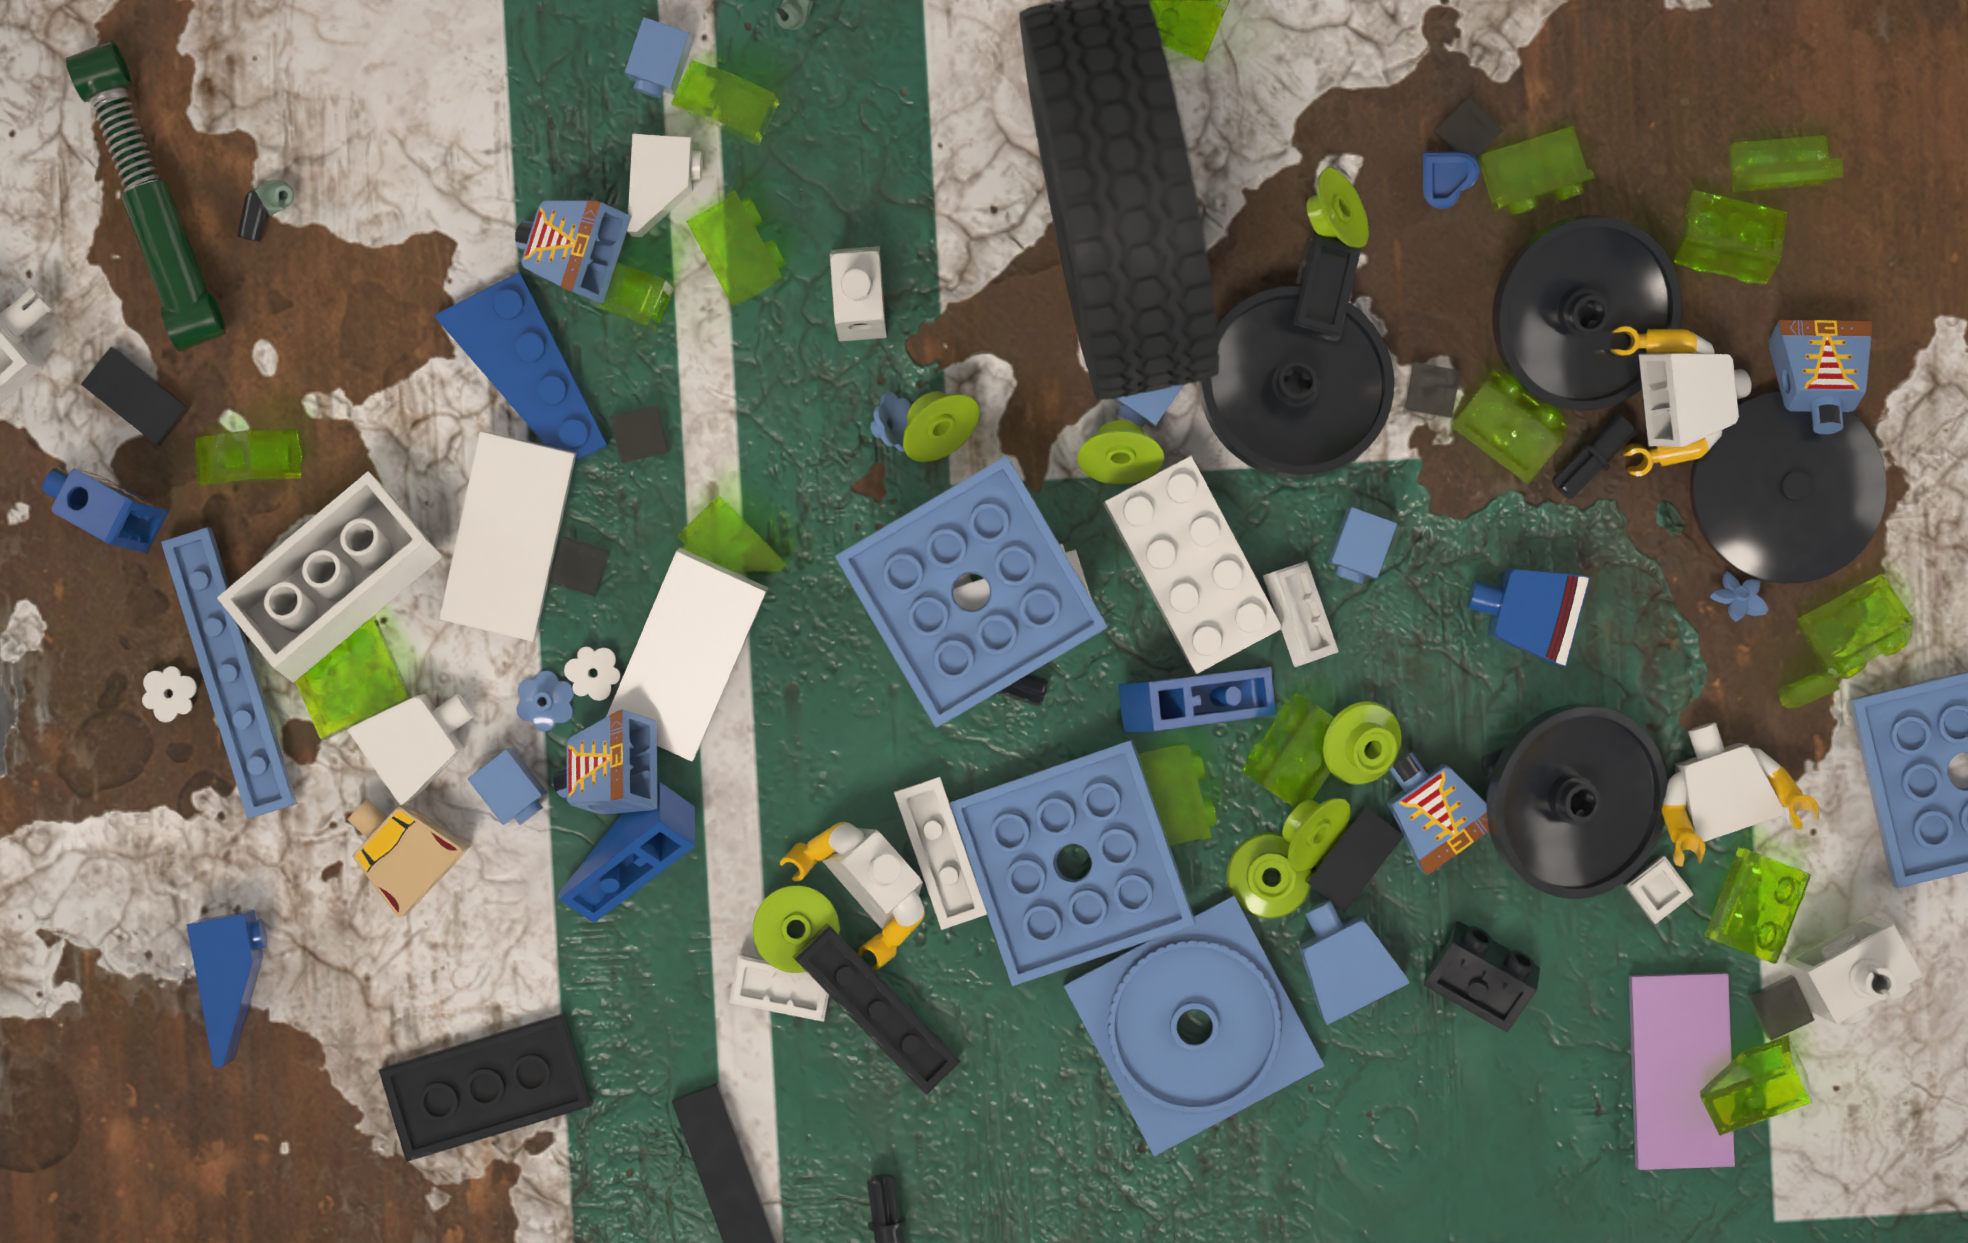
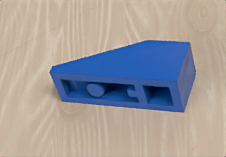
M1271 667L1118 684L1124 732L1159 731L1276 715Z
M659 782L657 784L658 809L622 813L561 889L559 900L593 923L597 922L695 847V806Z
M255 910L201 919L186 925L213 1068L223 1067L235 1058L263 960L262 948L267 947L265 925L261 919L256 920Z

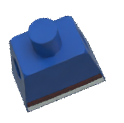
M1505 569L1500 587L1479 581L1473 582L1468 596L1467 608L1492 615L1487 635L1549 664L1566 667L1590 577Z

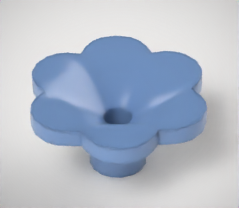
M893 392L884 393L881 395L880 405L874 409L875 420L870 425L871 432L876 438H881L887 446H895L901 452H905L903 448V435L908 424L906 418L911 407L910 402L906 398L898 399Z
M542 671L535 679H526L519 684L518 694L521 700L517 705V714L524 721H532L537 730L543 732L550 731L556 723H565L572 718L573 707L570 702L575 694L573 686L567 681H559L554 672ZM542 697L546 698L547 704L545 706H542L540 704V699Z

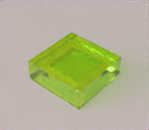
M1816 672L1780 688L1777 694L1784 708L1796 709L1840 688L1833 674L1829 672Z

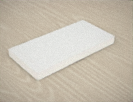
M483 430L479 432L439 620L532 642L536 640L576 452Z
M679 548L674 555L607 716L623 709L656 720L657 746L693 761L768 587Z

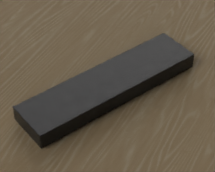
M828 923L793 956L797 963L924 1094L927 1095L961 1062Z
M719 1083L673 1099L672 1104L723 1243H777Z

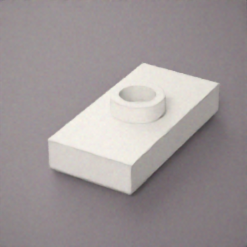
M1305 561L1263 575L1276 616L1283 628L1281 630L1294 667L1339 652L1308 562Z
M743 954L738 955L729 1003L824 1022L829 994L807 972H784L771 966L763 958Z

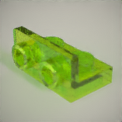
M1573 126L1493 150L1478 157L1494 211L1497 212L1508 208L1511 216L1538 208L1536 199L1555 194L1558 202L1585 193L1583 185L1595 178L1592 169H1586Z
M1824 135L1736 142L1729 146L1732 192L1826 185L1843 178L1842 158L1829 159L1827 138Z
M735 190L727 194L728 198L686 221L733 308L782 282L784 279L778 269L787 265L773 239L764 243L755 228L763 223V220L751 198L747 197L741 201Z
M1693 190L1687 200L1682 241L1675 252L1674 263L1688 266L1698 272H1713L1734 277L1745 283L1767 284L1782 259L1787 212Z
M1491 370L1482 386L1453 420L1451 427L1525 483L1529 484L1564 442L1568 426L1563 423L1565 419L1557 409L1547 403L1539 405L1525 394L1526 390L1511 375L1502 374L1501 376L1494 370Z
M1880 574L1798 618L1797 628L1822 663V675L1827 682H1831L1838 677L1842 679L1851 678L1861 672L1866 667L1867 662L1881 654L1891 656L1905 648L1912 637L1914 619L1884 575Z
M1295 693L1289 702L1279 709L1275 722L1262 741L1256 744L1249 753L1248 761L1243 767L1242 773L1293 808H1296L1305 800L1313 799L1331 773L1324 760L1323 742L1326 731L1334 717L1316 704Z
M1182 742L1138 753L1169 845L1212 838L1209 827L1218 825L1211 797L1202 799L1198 780L1206 778L1200 751L1191 752L1189 743Z

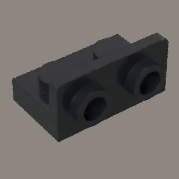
M1457 921L1451 929L1449 942L1425 975L1423 985L1501 1030L1508 1032L1536 993L1540 968L1527 954L1519 950H1509L1495 942L1483 929L1476 926L1469 927Z

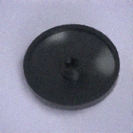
M1579 215L1554 222L1531 236L1516 251L1498 283L1493 303L1492 327L1496 348L1501 361L1509 374L1523 389L1554 406L1569 410L1588 411L1607 408L1621 403L1642 390L1639 354L1647 353V350L1637 349L1631 355L1626 356L1615 355L1610 350H1626L1630 346L1631 339L1625 332L1611 333V331L1623 326L1633 328L1638 334H1647L1648 329H1679L1682 315V297L1678 276L1663 248L1649 234L1630 223L1602 215Z
M1283 286L1259 292L1248 297L1230 310L1217 326L1219 372L1214 377L1199 381L1200 398L1206 419L1217 438L1227 450L1239 460L1260 472L1288 479H1310L1325 476L1348 466L1358 459L1376 440L1389 417L1393 403L1395 383L1391 357L1382 336L1374 324L1351 303L1348 304L1341 337L1338 342L1291 330L1301 286Z
M1781 391L1759 395L1738 404L1739 418L1736 424L1723 429L1722 436L1702 458L1693 461L1690 476V499L1695 521L1704 539L1712 550L1732 568L1744 575L1766 582L1780 584L1810 582L1824 578L1842 569L1853 561L1871 541L1879 526L1885 507L1887 494L1885 466L1880 450L1871 433L1852 412H1842L1843 429L1833 434H1818L1813 431L1812 412L1789 411L1784 405Z
M1591 704L1564 705L1533 718L1512 737L1502 751L1494 767L1488 788V828L1494 847L1502 862L1525 884L1546 894L1561 898L1581 899L1593 897L1610 891L1624 883L1648 859L1660 838L1665 824L1662 806L1668 786V779L1661 754L1654 741L1639 724L1619 712Z

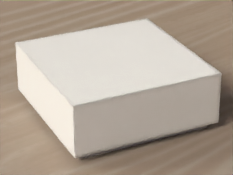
M1663 855L1659 856L1623 884L1649 919L1655 924L1694 895Z

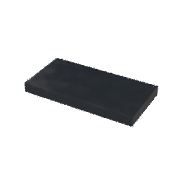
M565 1012L379 1069L406 1162L593 1105Z

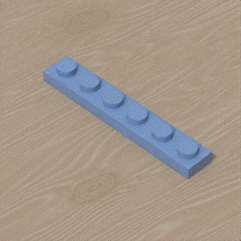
M207 527L162 541L161 544L247 819L298 804L245 633L217 599L230 585L212 528Z

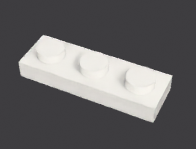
M939 776L895 791L894 794L941 930L987 915L941 777Z

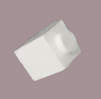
M632 134L628 215L631 216L627 229V232L632 237H643L692 193L693 180H701L703 152L695 150V143L691 137Z

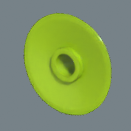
M1332 167L1323 169L1317 180V194L1307 200V213L1314 230L1319 236L1331 239L1339 238L1350 247H1364L1369 239V224L1366 211L1357 191L1346 176Z
M939 391L921 396L912 404L907 413L906 419L908 424L903 435V448L906 455L918 462H931L942 459L959 449L971 437L979 422L980 409L977 402L963 394L946 395Z
M1118 420L1102 425L1096 435L1084 442L1078 451L1077 462L1080 469L1092 479L1108 484L1124 485L1141 482L1155 475L1164 463V452L1152 437L1144 434L1141 427L1130 421Z
M1358 702L1343 709L1332 720L1324 737L1323 755L1330 772L1340 781L1353 785L1366 784L1383 776L1396 761L1400 751L1401 729L1399 722L1390 709L1377 702ZM1371 741L1369 749L1365 751L1366 745Z
M1332 798L1320 805L1312 799L1305 800L1290 813L1284 824L1282 834L1283 838L1290 843L1288 860L1294 871L1304 872L1317 866L1345 830L1351 812L1350 805L1345 799Z
M1266 832L1247 838L1234 850L1227 866V884L1230 894L1235 896L1244 911L1256 917L1272 919L1292 913L1302 905L1311 889V886L1305 880L1313 870L1296 872L1292 869L1288 860L1290 843L1283 838V834ZM1268 868H1276L1279 872V879L1273 885L1264 884L1262 880L1263 872Z
M806 886L784 887L771 893L757 909L753 920L754 943L760 955L771 966L784 972L803 973L806 971L797 963L793 956L826 923L839 934L838 915L831 902L817 890ZM792 920H800L804 924V932L798 938H792L787 934V925Z

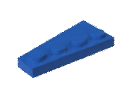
M519 272L433 315L546 446L576 452L575 462L609 446L522 273Z

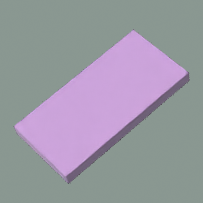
M1728 973L1629 975L1635 1167L1638 1170L1735 1167Z

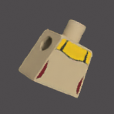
M367 799L348 818V821L367 838L352 855L354 860L399 918L407 915L470 849L466 842L407 804L398 806L387 817Z

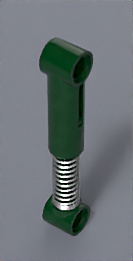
M111 40L66 57L67 70L78 95L85 103H92L91 106L94 107L93 112L98 114L96 120L102 122L99 127L105 130L102 135L107 138L105 143L110 146L109 153L113 154L112 161L117 163L115 169L120 171L118 177L123 179L121 185L126 187L121 195V199L162 304V320L173 345L181 352L225 335L226 327L221 311L213 295L206 287L167 181L157 180L159 175L153 174L156 167L150 166L153 159L147 158L150 151L144 150L147 143L141 142L144 135L138 134L141 127L135 126L138 119L132 118L135 111L129 110L132 103L128 102L127 98L129 95L127 89L129 86H132V79L120 49Z

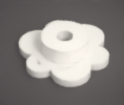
M582 647L578 651V658L571 659L566 663L564 668L565 676L568 680L574 682L573 692L576 695L585 696L589 694L594 700H604L611 693V684H616L621 678L620 671L614 667L616 656L608 648H599L594 652L590 647ZM592 668L598 671V675L595 678L590 675Z
M174 666L167 667L163 673L152 671L145 676L143 685L147 693L143 695L142 703L146 708L154 709V715L159 721L171 722L177 717L178 713L187 714L192 710L193 703L190 698L197 692V683L192 677L181 676L180 670ZM169 689L173 691L171 698L167 695Z

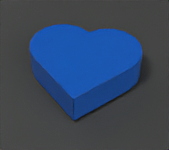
M1425 151L1423 153V193L1428 204L1438 209H1445L1454 205L1460 198L1462 190L1473 186L1480 177L1481 168L1477 158L1471 153L1464 151Z

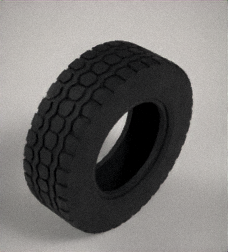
M1062 0L1033 6L1020 11L1024 63L1044 180L1075 326L1096 399L1111 400L1124 396L1127 397L1139 393L1171 388L1172 386L1186 385L1189 382L1204 381L1216 376L1219 372V344L1202 222L1175 90L1150 1Z

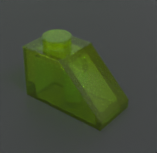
M691 60L671 102L672 106L756 146H759L779 104L776 94L730 72Z
M616 263L604 304L599 303L598 308L607 314L657 334L675 289L663 278Z
M245 430L195 438L198 486L276 482L301 478L302 450L299 445L298 430Z
M719 495L677 535L684 543L681 547L682 549L733 572H783L789 566L730 504Z
M1789 1035L1743 1051L1700 1091V1098L1719 1136L1812 1103L1808 1074Z

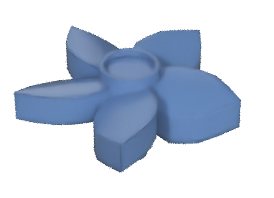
M1727 570L1722 579L1725 589H1718L1710 596L1711 599L1719 603L1729 604L1728 614L1735 622L1743 618L1745 614L1761 616L1766 615L1769 610L1764 600L1757 596L1760 580L1750 579L1745 581L1743 585H1740L1738 580Z

